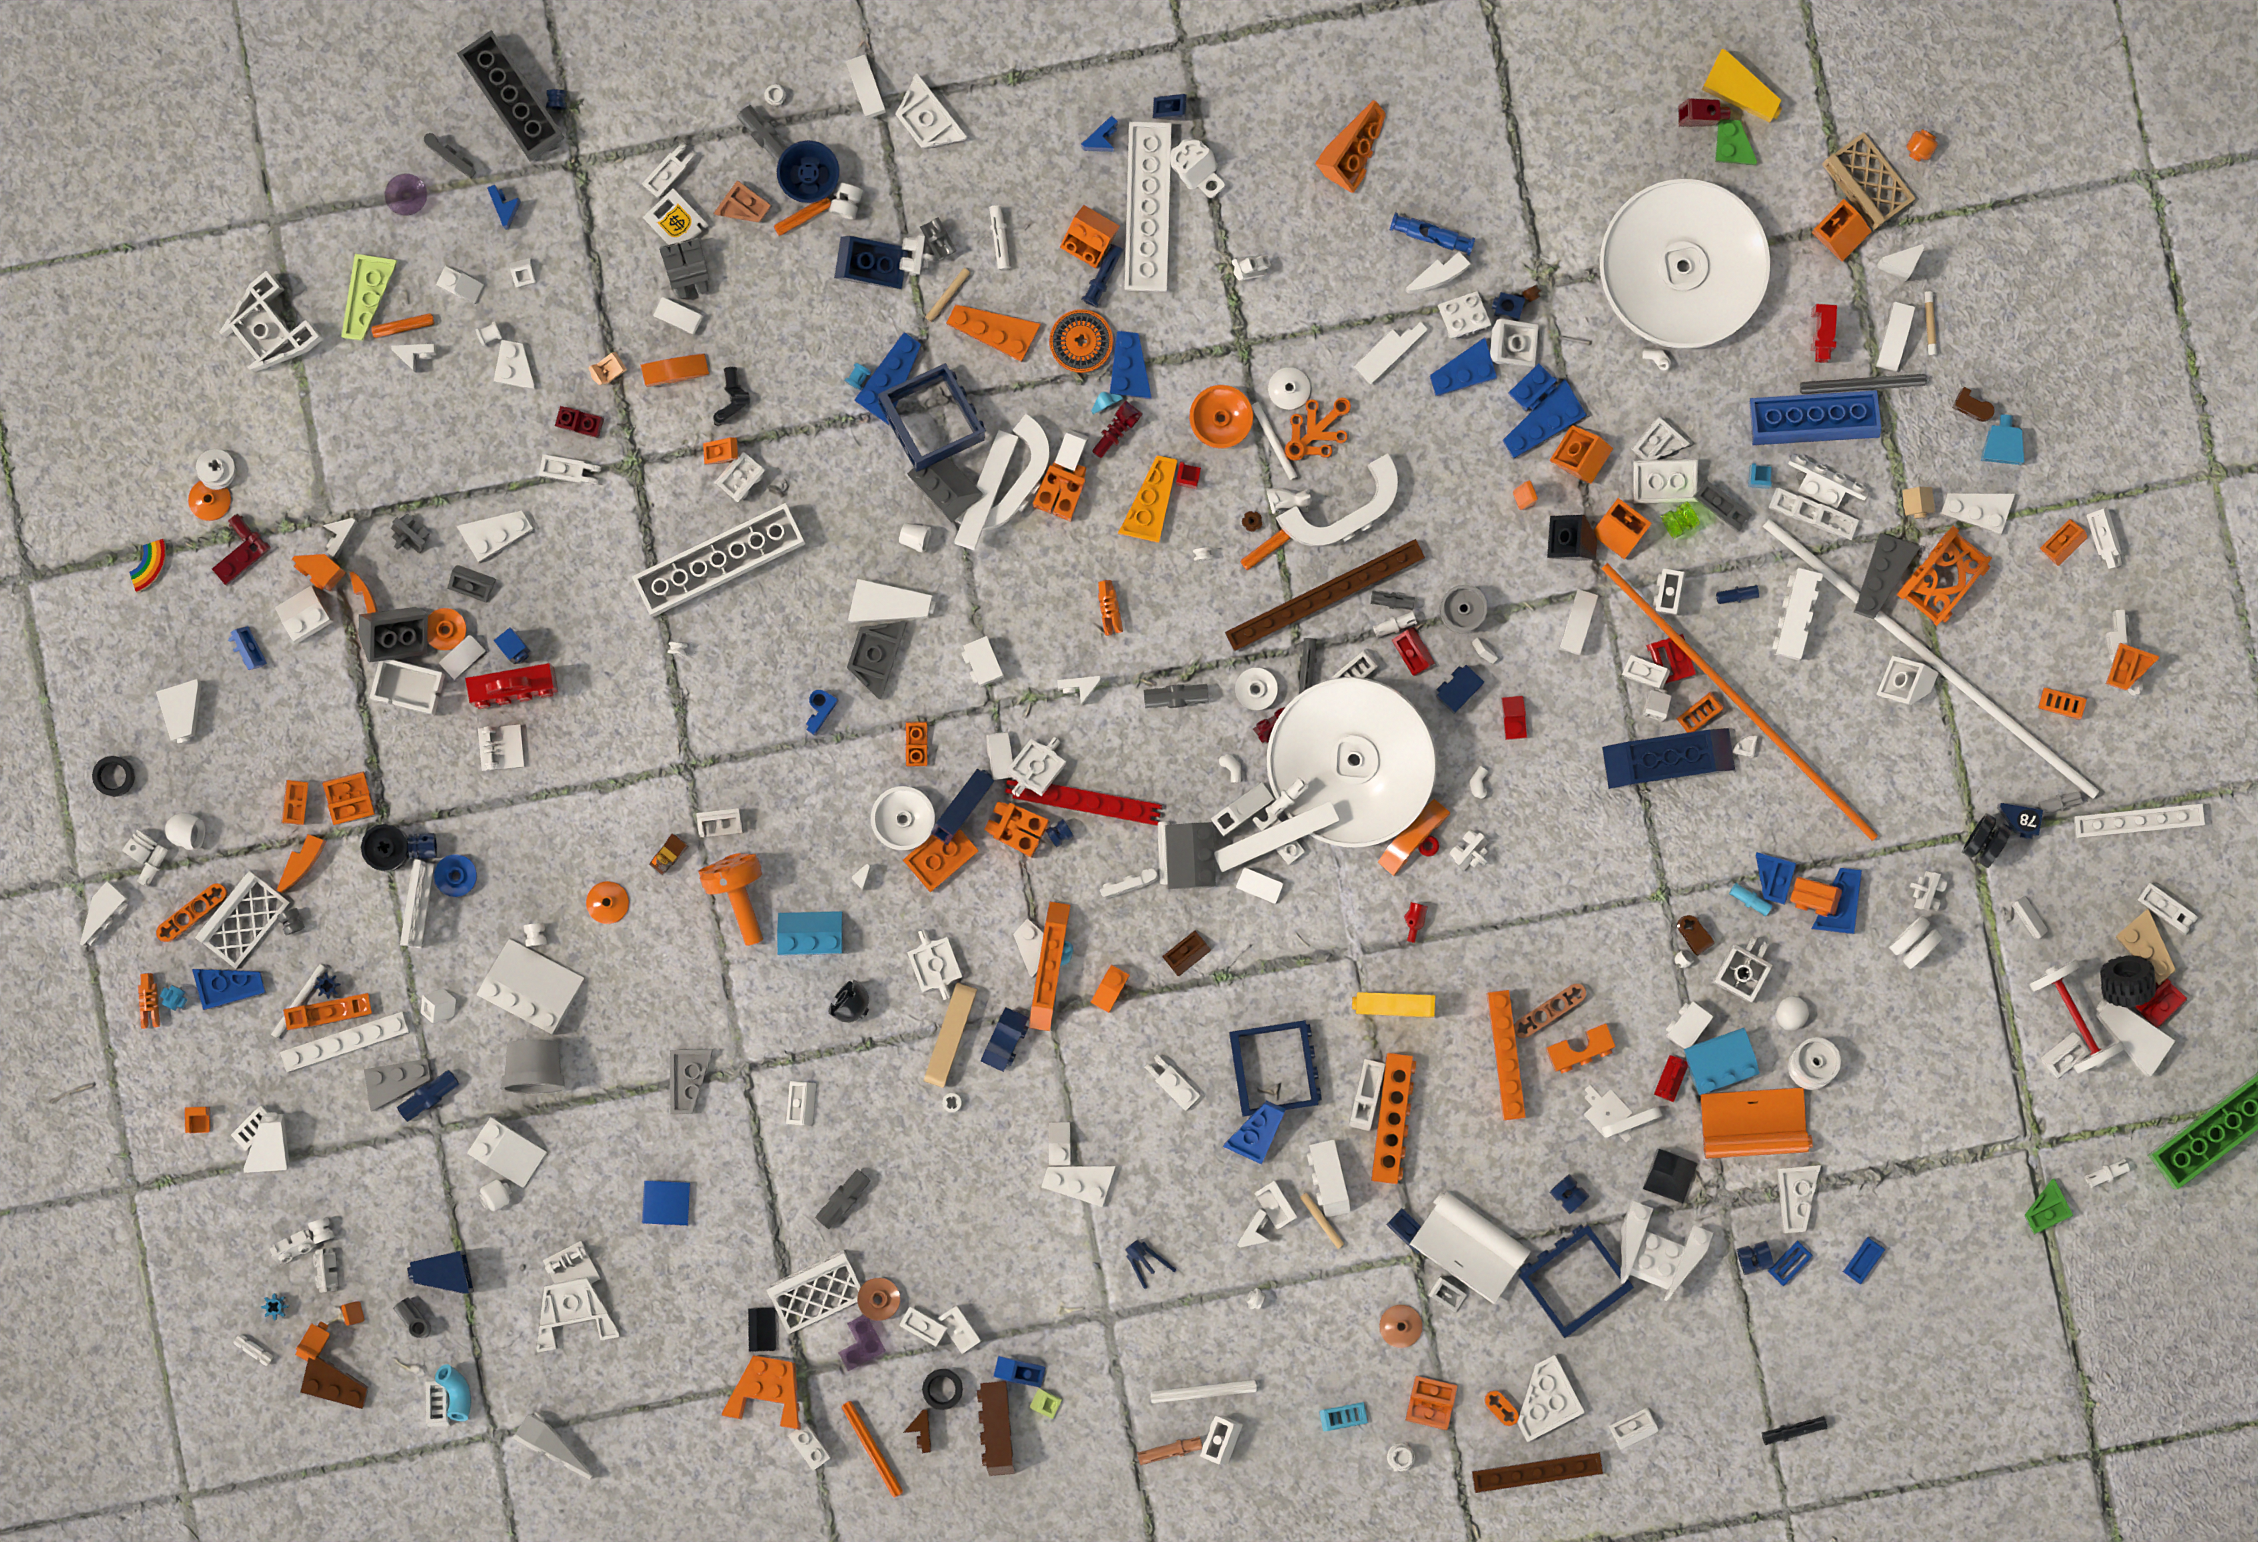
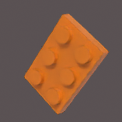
M959 829L948 845L932 834L923 844L906 856L903 861L931 893L977 854L979 850Z

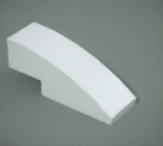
M866 55L845 61L865 118L869 119L886 113Z
M1460 252L1444 265L1437 259L1406 287V292L1408 294L1418 293L1441 286L1470 267V262Z
M1897 302L1892 304L1876 367L1897 372L1915 307Z
M1580 589L1577 590L1559 649L1580 655L1598 595Z
M1364 1059L1349 1122L1350 1127L1370 1131L1385 1068L1384 1063Z

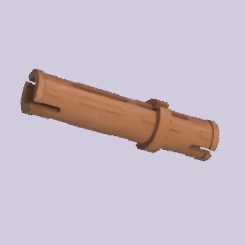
M1200 1436L1183 1441L1179 1439L1172 1444L1137 1452L1138 1459L1142 1466L1180 1455L1182 1457L1186 1453L1202 1450V1442Z

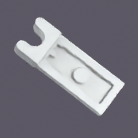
M1269 806L1264 809L1268 816L1266 821L1262 822L1257 817L1251 819L1260 831L1281 823L1278 817L1270 811ZM1296 840L1275 849L1287 865L1291 864L1305 852Z

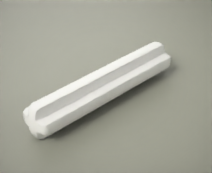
M1168 821L1158 822L1159 883L1162 885H1167L1168 882L1165 825H1170Z

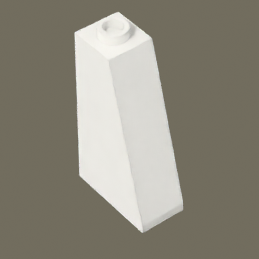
M857 579L848 621L849 623L926 619L929 618V614L934 613L936 602L932 601V595Z
M2102 999L2096 1007L2098 1012L2095 1016L2117 1042H2122L2125 1048L2124 1051L2146 1076H2152L2175 1040L2128 1008L2114 1006L2113 1003L2109 1004L2106 1000Z

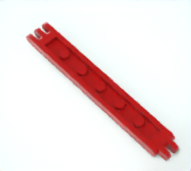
M1007 780L1006 784L1015 788L1018 782L1017 780ZM1050 784L1042 796L1028 788H1025L1019 797L1016 794L1012 796V799L1158 826V821L1151 820V818H1160L1161 813L1153 812V808L1160 810L1163 806ZM1005 788V793L1013 794V789Z

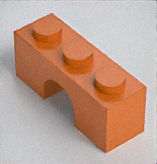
M1605 1023L1585 1031L1588 1045L1582 1052L1573 1051L1569 1047L1567 1040L1545 1048L1554 1071L1560 1070L1561 1074L1572 1070L1573 1064L1580 1062L1582 1066L1592 1062V1057L1600 1054V1057H1604L1613 1053L1611 1049L1616 1046L1607 1024Z

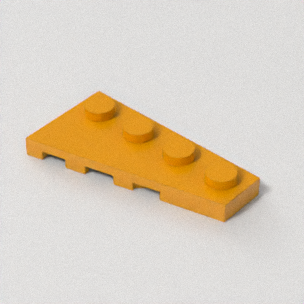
M1156 456L1118 531L1119 535L1156 543L1160 542L1178 460Z

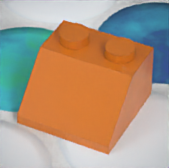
M1571 425L1549 461L1574 477L1592 484L1613 448L1601 437Z

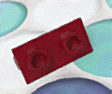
M1285 707L1278 709L1269 719L1259 721L1256 727L1253 728L1262 744L1269 742L1274 725Z

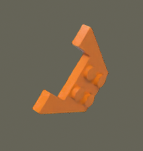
M753 1355L721 1416L742 1420L746 1399H758L784 1404L780 1426L801 1430V1422H799L798 1416L800 1410L796 1395L798 1388L795 1363Z

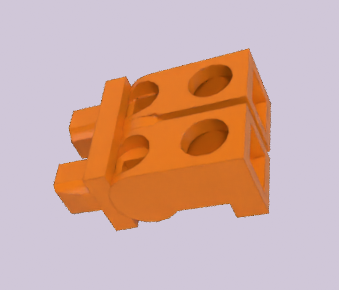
M1054 461L1053 465H1050L1033 502V507L1051 514L1057 496L1060 494L1053 510V515L1071 522L1085 485L1086 467L1077 464L1075 471L1073 470V473L1065 471L1066 467L1056 464Z
M997 802L993 812L1003 817L999 824L989 819L985 830L993 835L994 839L1032 858L1040 840L1022 832V829L1042 839L1050 821L1012 803L1008 805L1003 802Z

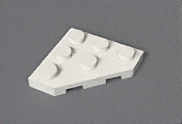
M1555 1355L1535 1364L1517 1421L1527 1442L1585 1413Z

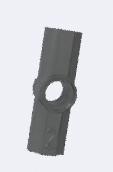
M748 105L740 111L737 118L750 131V135L757 144L764 148L778 163L779 158L788 146L778 137V133L767 120L764 121L751 105Z
M1178 684L1169 685L1166 688L1143 690L1145 709L1166 706L1168 708L1185 707L1187 704L1209 702L1207 684L1189 686Z
M856 1169L843 1185H840L831 1195L830 1201L820 1210L815 1218L827 1229H830L843 1213H846L855 1203L857 1196L867 1187L871 1180L860 1170Z

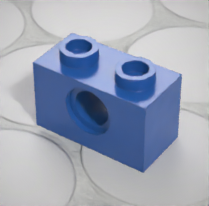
M511 627L493 640L513 664L516 662L520 664L529 657L530 649Z

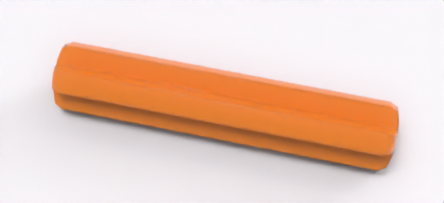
M826 197L821 201L812 203L775 224L774 229L776 233L781 236L828 209L831 205L830 199Z
M429 313L372 327V334L374 338L431 326L434 325V318Z
M1283 529L1241 559L1242 566L1249 570L1291 537Z

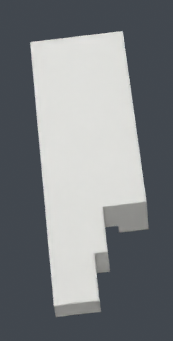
M1421 322L1412 330L1408 328L1400 336L1391 329L1352 367L1368 384H1372L1428 329Z

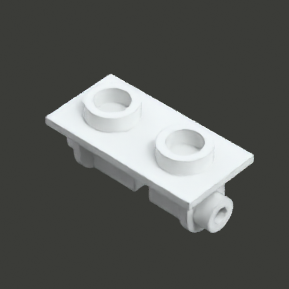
M303 1229L290 1236L292 1244H289L287 1238L273 1244L270 1252L274 1261L278 1265L290 1262L292 1258L300 1254H306L316 1247L317 1244H314V1241L311 1239L312 1235L309 1230L305 1231Z
M333 1248L324 1249V1253L323 1249L315 1250L316 1254L313 1255V1263L317 1267L318 1276L315 1277L316 1288L319 1289V1293L327 1292V1288L328 1292L337 1291V1286H339L337 1271L329 1272V1268L336 1267V1256Z

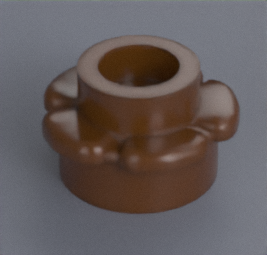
M1536 284L1523 291L1522 294L1525 300L1528 299L1531 302L1541 297L1539 292L1542 289L1539 290Z
M1248 511L1244 514V518H1242V526L1246 527L1247 531L1254 532L1256 529L1261 528L1263 523L1261 521L1262 516L1258 512Z

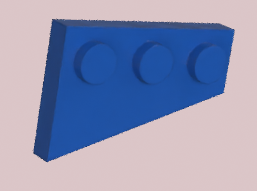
M1117 331L1110 394L1152 399L1139 334Z
M1485 337L1430 375L1435 396L1497 379Z
M1839 869L1832 884L1833 887L1842 890L1836 913L1834 915L1828 913L1827 917L1818 915L1811 928L1812 930L1855 934L1862 870Z
M192 969L203 1010L266 993L261 972Z
M1266 1100L1224 1143L1223 1147L1262 1165L1286 1109Z

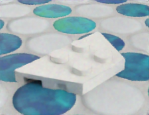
M915 74L896 112V117L922 149L966 140L967 136L920 76Z

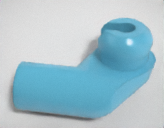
M1064 941L1060 966L1070 962L1074 951L1073 945L1068 941Z

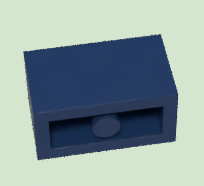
M1459 665L1451 674L1454 678L1449 683L1444 681L1436 689L1439 692L1436 698L1453 714L1484 684V681L1467 665L1463 668Z

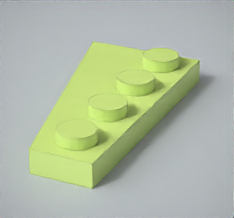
M355 254L342 338L364 341L396 267L397 260Z

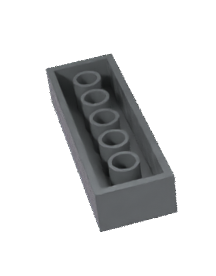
M492 30L457 53L530 162L565 139Z

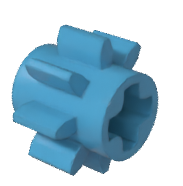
M171 985L169 989L163 988L159 996L163 998L161 1004L176 1011L177 1007L183 1008L188 1000L183 997L185 991L174 985Z
M273 1293L272 1299L265 1297L264 1299L267 1303L261 1306L262 1309H266L265 1317L273 1315V1320H277L278 1314L283 1317L286 1316L283 1312L284 1308L289 1307V1305H284L283 1302L286 1297L278 1299L276 1293ZM278 1302L279 1305L277 1306V1308L279 1310L272 1311L271 1309L273 1306L271 1305V1303Z

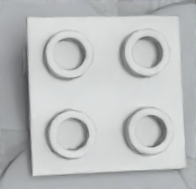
M1478 291L1438 304L1439 311L1448 330L1449 339L1454 338L1456 340L1457 337L1464 334L1467 336L1469 332L1473 334L1475 333L1474 331L1485 330L1487 326L1491 325Z
M520 724L478 728L482 771L524 767Z
M582 1241L543 1260L545 1269L550 1274L554 1283L588 1277L591 1284L600 1280Z

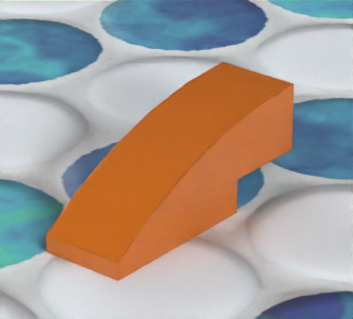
M704 353L641 364L646 387L664 383L670 384L709 375Z
M307 834L300 854L294 851L291 852L276 891L285 893L297 884L313 867L327 841Z

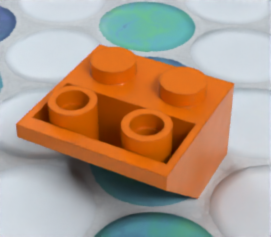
M1843 199L1814 228L1812 234L1843 262L1872 231L1861 215Z
M1083 205L1074 216L1060 248L1096 269L1120 226Z
M1617 498L1593 532L1597 540L1625 560L1652 523L1621 499Z
M325 554L299 555L292 558L296 563L294 567L306 577L310 575L312 577L310 581L320 590L325 588L331 591L347 573Z

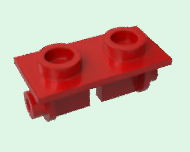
M1669 1055L1654 1095L1674 1103L1688 1068L1686 1061Z

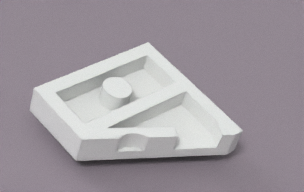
M501 340L494 382L535 390L524 345L522 343Z
M1657 417L1630 450L1642 460H1657L1678 449L1687 447L1690 443L1660 417Z

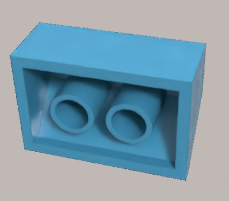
M842 911L778 913L777 955L843 954Z
M1745 1028L1684 1049L1691 1079L1699 1095L1760 1074Z

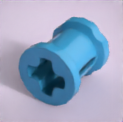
M855 362V368L844 381L852 387L861 390L863 381L867 375L871 374V371Z

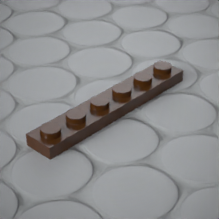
M1600 1452L1472 1471L1475 1493L1603 1474Z

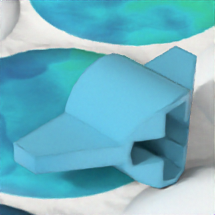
M1101 392L1091 412L1094 415L1123 398L1121 395Z

